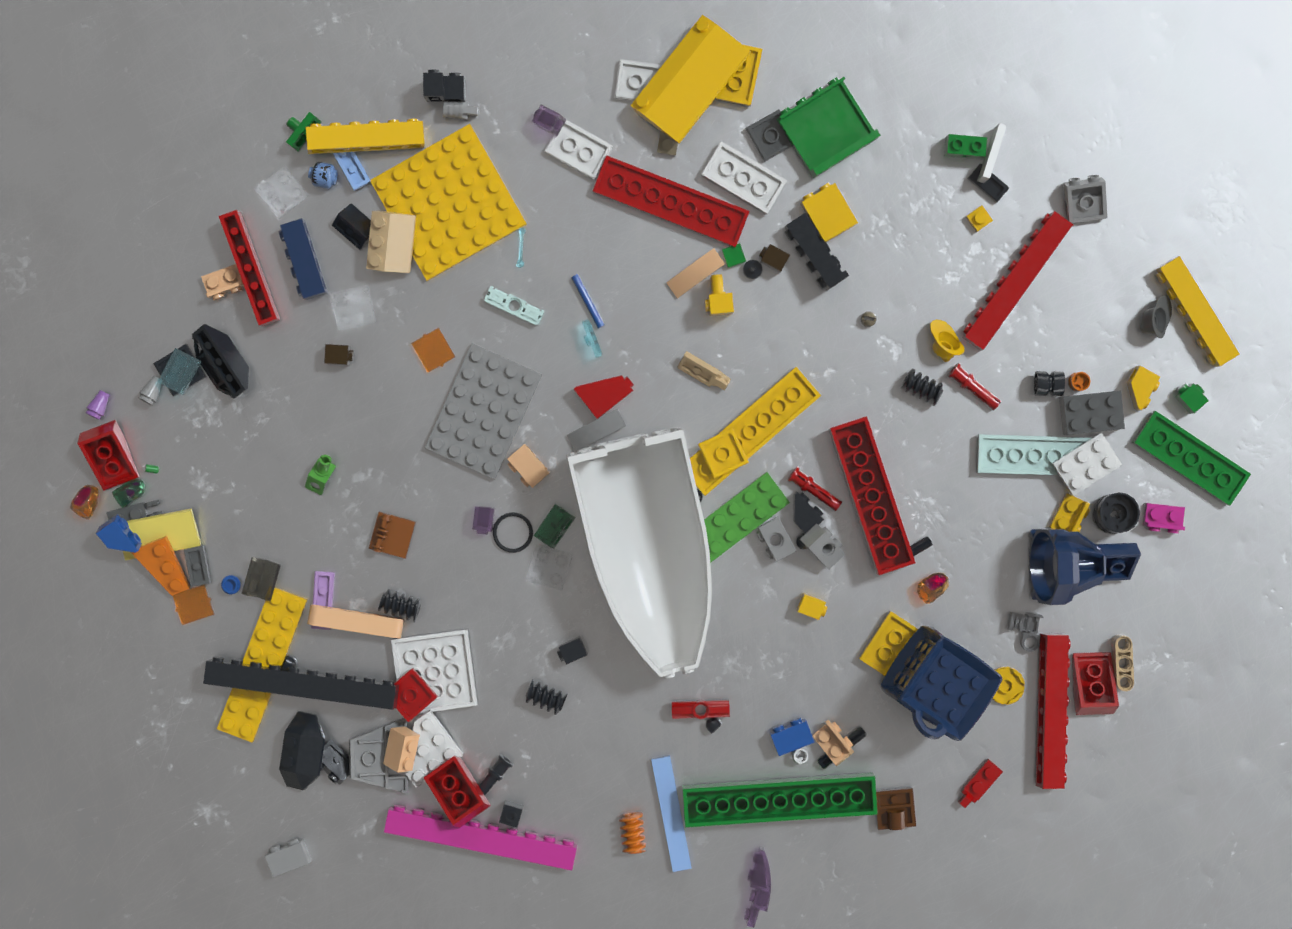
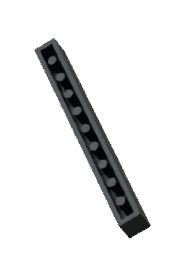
M213 657L207 660L205 665L203 684L390 710L397 708L399 685L394 684L392 680H383L382 683L375 682V678L364 677V680L356 679L355 675L338 677V673L326 672V675L318 674V670L312 669L302 672L297 667H288L287 670L281 669L280 665L269 664V667L262 666L260 662L243 664V660L231 659V662L224 661L223 657Z

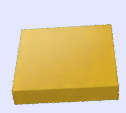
M733 428L698 444L714 479L749 463Z

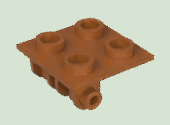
M378 512L369 549L406 559L416 522Z

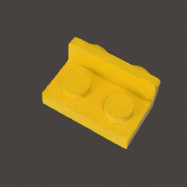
M1065 493L1049 527L1064 529L1068 532H1080L1082 527L1080 523L1083 518L1088 516L1090 503Z

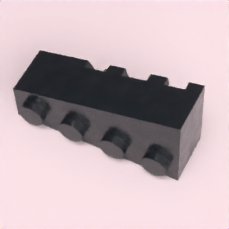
M806 213L785 226V235L789 241L793 240L797 245L795 247L796 252L800 257L804 256L807 261L806 267L811 273L814 272L818 277L816 282L821 289L825 288L828 291L849 276L846 270L843 272L840 270V261L836 256L829 253L831 250L823 238H819L820 233Z

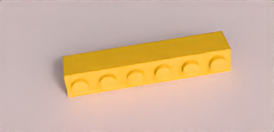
M408 119L407 122L388 120V123L369 121L368 124H360V122L355 121L350 122L349 125H341V123L336 122L330 123L329 126H322L316 123L306 127L308 154L424 148L423 121L418 119Z
M1175 257L1155 269L1160 283H1164L1168 289L1166 290L1167 295L1176 302L1178 313L1185 317L1190 332H1194L1198 338L1196 339L1197 344L1206 351L1208 362L1215 367H1220L1240 355L1181 257Z

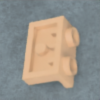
M236 264L201 276L207 291L206 296L210 299L213 298V300L223 298L224 294L230 291L231 294L240 292L242 287H244Z
M827 720L825 721L826 725L812 736L832 762L838 766L854 753L851 748L853 744L847 736L843 738L839 732L842 730L835 721L831 723Z

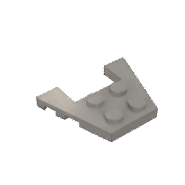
M405 718L349 739L351 779L408 794V776H388V767L383 764L390 729L407 727V720Z

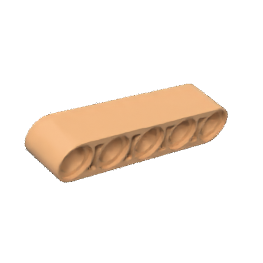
M310 605L307 624L384 637L401 638L404 619L321 605Z

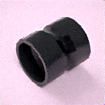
M1045 371L1035 372V396H1047L1048 393L1051 396L1064 395V372H1051L1050 375Z

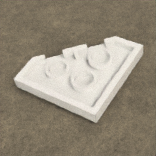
M430 709L414 719L412 731L419 734L420 737L413 770L407 771L405 774L416 788L426 782L424 780L425 776L454 755L459 758L463 756L461 749Z

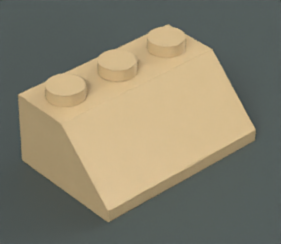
M381 210L372 211L366 269L410 273L416 215Z

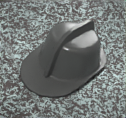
M1162 295L1159 297L1155 307L1147 309L1143 313L1140 327L1141 332L1155 334L1158 338L1164 337L1172 315L1171 301L1167 296Z

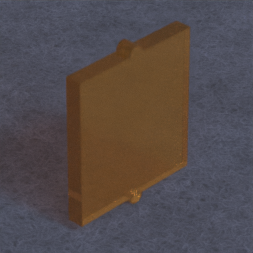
M439 328L428 334H423V337L411 343L427 372L439 366L443 367L444 363L455 358L453 351Z
M205 584L173 595L176 605L175 611L178 612L182 625L215 614L211 604L212 598L209 597Z

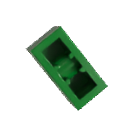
M948 134L945 139L944 156L982 160L986 157L987 137Z

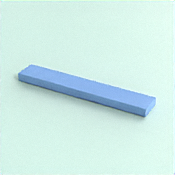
M670 755L653 758L651 761L672 870L676 872L692 869Z

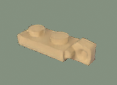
M687 351L677 366L681 371L709 387L712 385L725 390L731 380L717 368Z

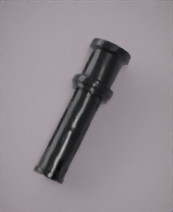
M502 754L498 756L499 759L494 766L489 767L488 775L479 784L484 795L489 792L497 780H502L504 773L509 767L513 766V763Z

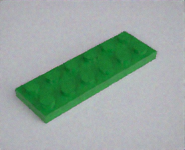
M1153 411L1133 441L1135 445L1228 506H1231L1251 473L1157 411Z

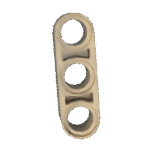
M1118 634L1111 640V655L1116 688L1122 691H1130L1134 686L1133 644L1129 637ZM1124 639L1126 644L1123 648L1120 649L1118 647L1119 640ZM1125 658L1127 661L1126 665L1120 668L1119 661ZM1126 677L1127 684L1121 687L1119 682L1121 678Z

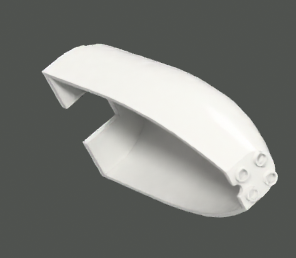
M672 428L670 431L666 429L653 431L651 436H648L647 433L623 437L596 444L595 449L591 447L577 450V455L574 452L566 455L589 553L610 609L624 634L641 657L659 677L663 676L664 679L674 677L675 672L678 671L687 674L694 672V669L698 668L709 625L712 597L710 552L706 526L684 431L681 428Z

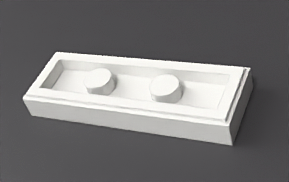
M999 123L993 130L986 157L977 180L981 183L986 182L991 177L1006 125Z

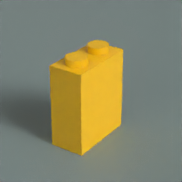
M829 182L819 188L820 192L815 195L811 192L804 196V201L800 204L820 233L819 238H823L826 242L858 224L836 183L830 185Z

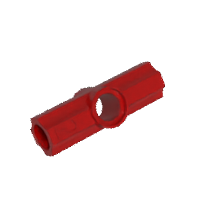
M729 700L672 702V719L730 717ZM698 705L706 707V711L703 714H698L695 711Z

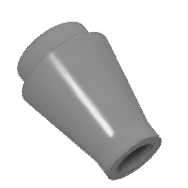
M153 375L152 379L139 392L140 396L138 398L153 405L157 401L163 380Z

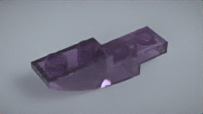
M760 847L759 851H755L752 861L755 865L753 870H749L747 880L750 881V887L756 889L751 891L749 901L752 902L750 909L746 908L744 919L747 926L753 928L755 927L759 910L767 912L770 901L771 876L764 847Z

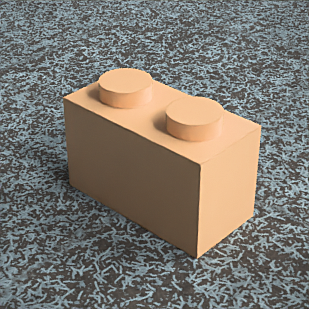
M526 444L508 458L509 463L507 465L514 473L518 471L521 474L520 480L526 487L531 486L533 488L550 474V471Z
M406 726L391 728L383 764L397 773L412 771L420 735Z

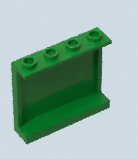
M845 77L832 79L827 83L829 86L824 89L819 87L812 92V97L808 99L803 97L796 102L797 106L790 109L787 107L779 113L781 116L777 119L813 179L881 136L877 129L874 130L843 82Z

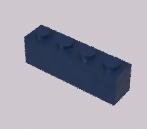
M301 218L280 225L279 235L281 241H285L287 246L285 254L293 265L290 269L293 278H297L299 284L296 286L299 297L302 296L303 299L308 300L327 294L328 291L305 220Z

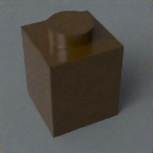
M772 244L768 248L764 246L759 255L762 258L760 263L781 273L790 254Z
M325 344V364L350 365V361H353L354 350H351V346Z

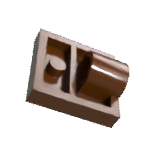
M912 787L876 790L878 830H903L906 827L916 826Z

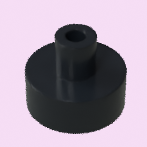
M749 260L743 267V273L749 279H756L762 273V265L757 260Z

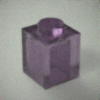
M540 105L539 109L534 113L532 122L539 128L558 136L566 119L559 113Z
M475 506L472 529L477 530V534L488 535V531H493L495 508Z

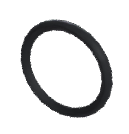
M515 512L506 513L498 518L494 524V541L500 549L506 552H520L529 546L532 541V525L522 514ZM510 516L523 519L529 528L528 540L523 546L516 549L506 548L497 538L499 523Z

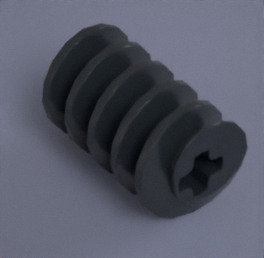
M912 368L907 373L900 389L905 385V392L913 389V396L919 392V399L927 396L926 403L933 399V406H935L943 393V384L939 382L935 386V379L928 382L929 376L926 375L922 378L921 372L915 375V369Z
M388 589L381 598L378 611L384 607V613L387 614L391 609L392 616L399 612V618H402L406 614V620L408 621L413 616L415 623L421 606L420 599L417 598L413 602L412 596H410L408 600H405L404 593L398 598L397 591L391 595L390 589Z
M532 679L526 693V703L533 699V706L540 702V709L547 705V712L554 708V715H557L561 711L568 694L562 697V691L555 694V688L548 692V685L541 689V682L534 686V679Z

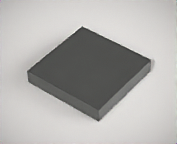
M779 109L746 127L747 133L764 162L793 146L777 121L779 116H781Z

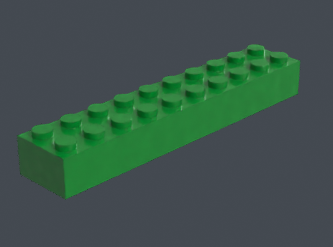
M873 772L682 785L685 828L878 815L876 781Z

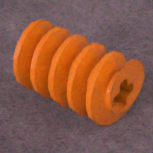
M628 812L623 814L624 818L619 819V822L625 823L620 829L626 830V833L621 834V837L627 838L626 841L622 842V845H626L627 848L623 849L622 852L629 854L645 852L646 850L643 848L646 847V843L642 842L645 839V835L641 834L644 832V828L641 827L644 821L639 819L643 816V813Z

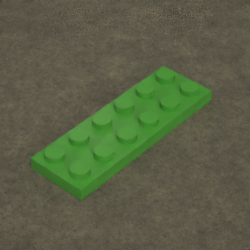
M768 472L704 519L710 563L790 503Z

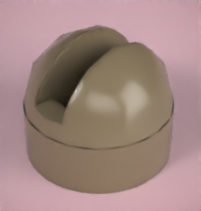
M867 311L862 314L861 323L864 326L871 327L876 323L877 318L873 312ZM865 316L874 318V321L864 320Z

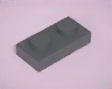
M204 545L184 549L191 587L211 583Z

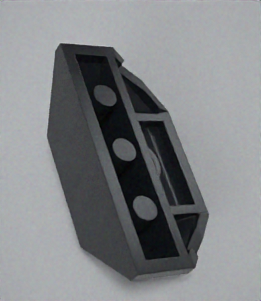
M207 324L202 325L192 333L196 359L216 389L226 395H230L233 399L248 389L249 366L230 337Z
M298 711L285 730L279 770L287 787L305 790L320 776L325 735L316 714Z

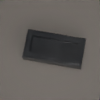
M980 163L967 179L997 203L1008 191L1009 187L993 173H991V177L986 182L981 183L977 181L982 168Z

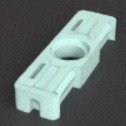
M494 286L489 288L488 294L484 299L485 302L534 325H539L544 314L543 309L540 311V309L530 304L526 305V301L511 294L508 295L498 289H493ZM513 300L520 303V308L517 311L509 309V303Z

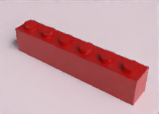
M234 210L219 216L258 325L263 327L280 321L242 213Z

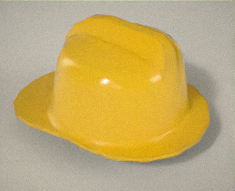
M933 320L930 324V330L934 337L932 344L934 353L941 357L944 362L950 361L955 355H962L965 351L964 346L952 327L945 321Z

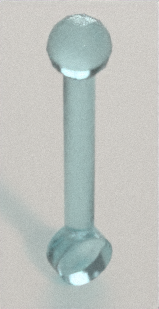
M523 227L519 229V260L516 263L520 268L524 266L522 260L526 229Z

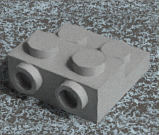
M1089 175L1086 180L1070 178L1068 179L1069 182L1064 183V197L1067 203V218L1069 222L1078 223L1107 218L1106 181L1102 177L1099 178V175Z

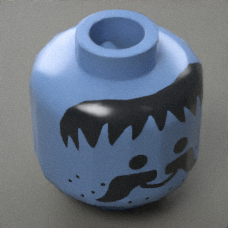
M316 162L314 167H310L308 178L311 179L313 186L326 189L336 184L338 170H335L334 165L323 162Z

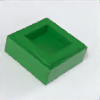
M740 243L736 247L731 246L722 249L728 268L746 262Z

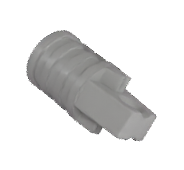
M444 101L443 118L468 120V116H478V107L468 106V102Z

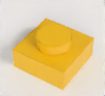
M983 205L966 216L976 232L993 221Z

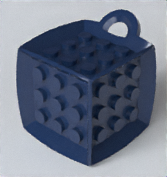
M924 625L913 634L897 655L881 683V689L885 694L912 712L916 728L925 737L935 740L946 735L955 741H961L985 712L1003 679L998 672L976 655L944 637L933 627ZM923 719L937 727L935 729L927 727Z

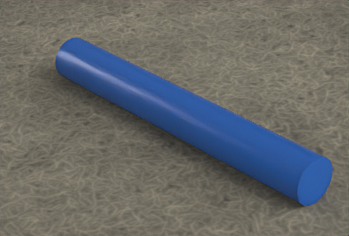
M579 275L571 277L597 328L604 326Z

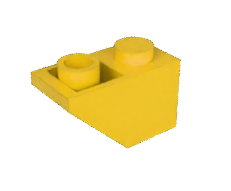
M1136 366L1127 381L1133 407L1137 411L1147 408L1151 401L1149 397L1152 391L1155 392L1160 385L1158 381L1160 376L1142 366Z

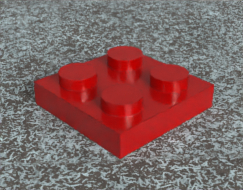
M414 668L409 670L395 683L399 685L396 709L408 722L438 697Z

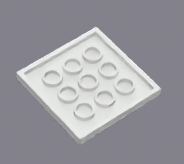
M468 629L391 639L396 681L414 668L438 695L420 713H424L429 709L433 712L478 705Z

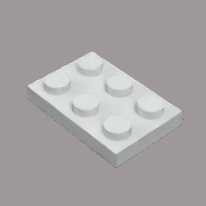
M1099 433L1053 462L1052 465L1071 495L1075 496L1122 466V463L1104 435Z

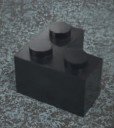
M428 70V73H423V96L427 102H465V77L461 76V73H449V76H444L443 73H440V70Z

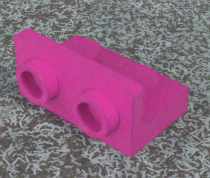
M1145 503L1143 526H1148L1150 531L1160 532V528H1166L1168 533L1179 534V530L1185 531L1183 526L1185 507Z

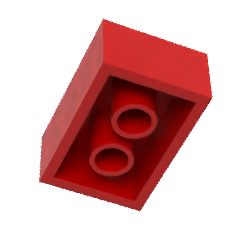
M454 755L424 777V780L453 826L462 827L491 806L462 758Z

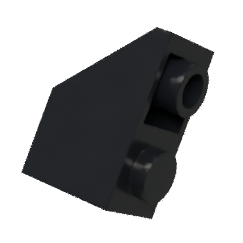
M796 491L793 494V522L806 534L816 523L819 525L824 520L821 517L823 512L817 506L812 507L808 503L810 499L803 492L799 494Z

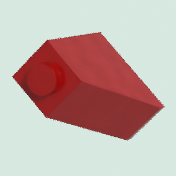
M621 375L576 386L574 390L594 416L599 419L634 390L631 387L634 384L628 377L623 378Z

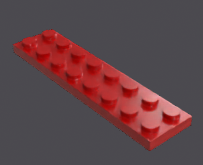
M607 155L593 189L594 193L734 247L738 243L750 212Z

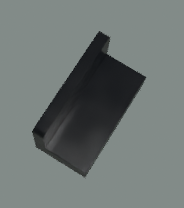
M349 204L338 213L332 226L359 250L365 247L369 240L371 220L353 204Z

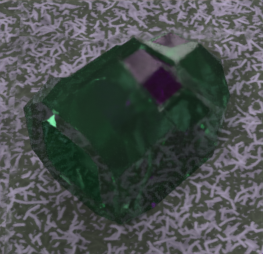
M133 479L112 491V494L117 503L124 508L143 496L146 485L141 479Z

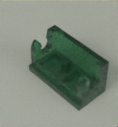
M555 504L533 536L550 548L555 549L576 517Z

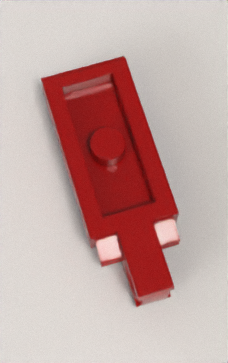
M987 759L963 786L961 792L964 795L958 800L959 804L966 808L971 801L976 803L1003 771Z

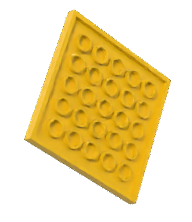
M470 124L371 179V184L388 212L416 215L412 256L426 281L527 225Z

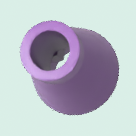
M99 390L98 394L86 407V414L98 420L102 416L104 417L110 395Z

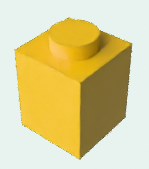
M803 593L796 611L820 620L821 616H825L828 606H825L826 602L824 600Z

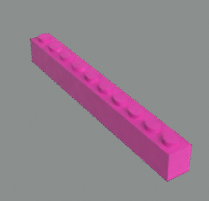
M394 805V807L389 808L384 829L385 833L571 871L577 850V844H574L572 840L563 839V841L555 840V837L544 835V838L538 837L534 832L526 831L524 834L519 833L514 828L499 829V826L495 824L484 826L475 820H470L459 828L453 826L448 818L443 817V814L432 812L431 815L425 814L421 809L406 810L401 805Z

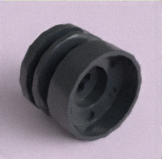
M1118 492L1105 495L1097 500L1093 507L1092 516L1098 529L1105 533L1117 534L1127 532L1135 527L1139 521L1140 510L1138 503L1133 497L1126 493ZM1113 511L1117 512L1115 517H1111L1110 515Z

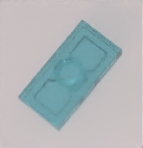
M590 320L582 321L587 334L583 336L587 347H592L596 358L601 357L603 354Z

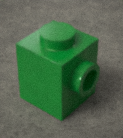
M1194 383L1182 385L1177 390L1178 394L1175 396L1190 414L1196 413L1209 401L1203 394L1204 390L1202 387Z

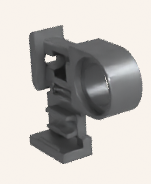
M1010 612L1008 630L1012 631L1013 628L1020 629L1019 631L1022 632L1021 647L1028 652L1035 651L1039 646L1041 636L1037 634L1040 618L1044 617L1030 612H1026L1025 615ZM1029 637H1032L1035 641L1032 648H1027L1024 644L1025 640Z

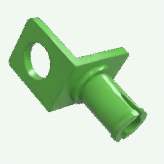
M320 456L308 474L305 488L319 495L323 494L325 485L336 468V465L331 463L330 456ZM311 482L318 484L320 488L313 487Z

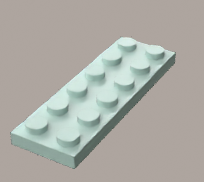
M978 434L977 473L1059 475L1052 463L1091 438Z

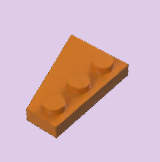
M167 536L142 545L136 553L131 552L171 596L190 589L189 582Z

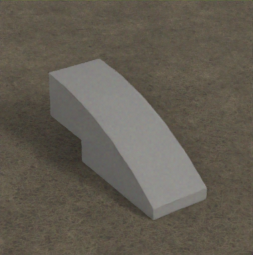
M618 409L573 431L567 437L574 451L577 452V450L618 431L626 425Z

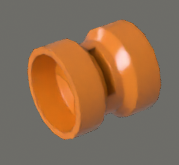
M1085 372L1073 373L1068 378V386L1073 391H1083L1090 386V377Z

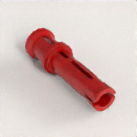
M957 363L949 372V378L955 379L961 388L970 390L992 410H995L1001 403V400L974 379L972 373L969 374L962 369L961 364Z
M799 467L792 471L787 479L789 482H794L801 487L800 490H807L834 511H837L842 501L813 482V477H808L802 473Z

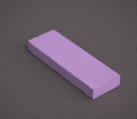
M315 571L313 605L333 607L335 572ZM311 625V629L331 630V628Z

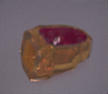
M86 485L81 488L72 500L70 509L80 517L89 520L98 504V488L93 485Z
M933 573L923 579L917 587L919 597L926 604L934 602L949 587V578L944 573Z

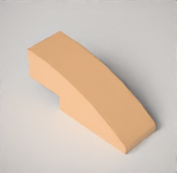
M713 248L669 280L667 285L678 299L724 266L725 263Z

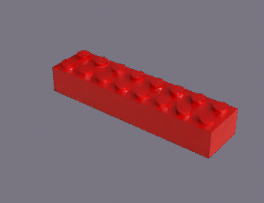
M867 416L830 428L829 432L877 575L915 564L916 562Z

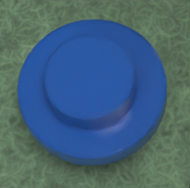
M229 575L222 580L221 587L225 593L235 594L240 590L241 582L238 577Z

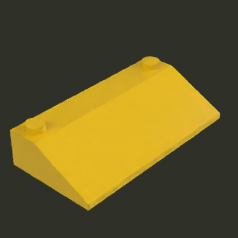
M702 15L630 106L640 117L677 143H680L748 58L751 51L716 23Z

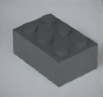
M1121 390L1059 397L1063 435L1125 429Z

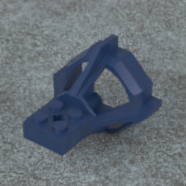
M1055 528L1032 529L1030 531L1032 542L1029 547V579L1033 588L1031 597L1042 604L1065 605L1072 601L1074 595L1101 585L1103 581L1130 580L1141 556L1137 543L1094 544L1078 531L1068 532L1064 529ZM1054 549L1057 559V581H1055L1053 570Z

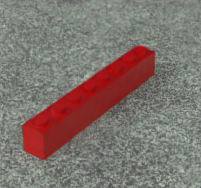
M1057 212L1047 213L1041 220L1043 225L1039 230L1035 229L1029 237L1032 240L1028 246L1024 244L1020 249L1018 260H1013L1007 268L1009 270L1008 274L1005 277L1001 276L996 283L998 288L995 292L991 291L985 299L987 302L983 308L979 307L975 312L974 317L976 318L973 323H968L962 332L965 334L962 338L980 351L984 350L1073 226L1071 222Z
M1040 633L1036 786L1042 789H1065L1067 781L1065 764L1067 763L1066 745L1068 743L1066 726L1069 722L1067 716V707L1069 705L1067 688L1070 684L1068 669L1070 667L1068 652L1071 647L1069 635Z

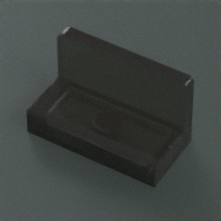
M252 557L241 594L271 601L281 565L264 558Z

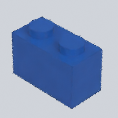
M796 718L790 721V725L783 726L781 724L772 728L773 731L770 732L779 756L815 743L806 719Z

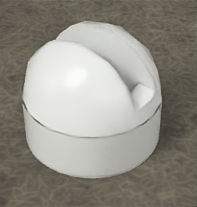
M802 748L794 750L792 753L794 762L798 764L805 763L808 760V752ZM803 753V757L796 758V754Z

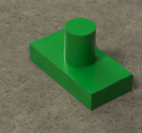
M311 112L306 115L302 122L295 117H291L286 125L294 132L286 143L298 152L307 141L306 127H310V124H320L321 121Z

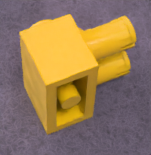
M722 274L711 275V293L708 299L705 300V312H709V316L733 314L732 293L724 292Z

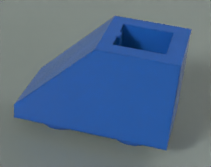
M118 514L99 526L96 532L97 536L109 549L136 553L142 544L140 537L129 529L127 521L124 518H120Z

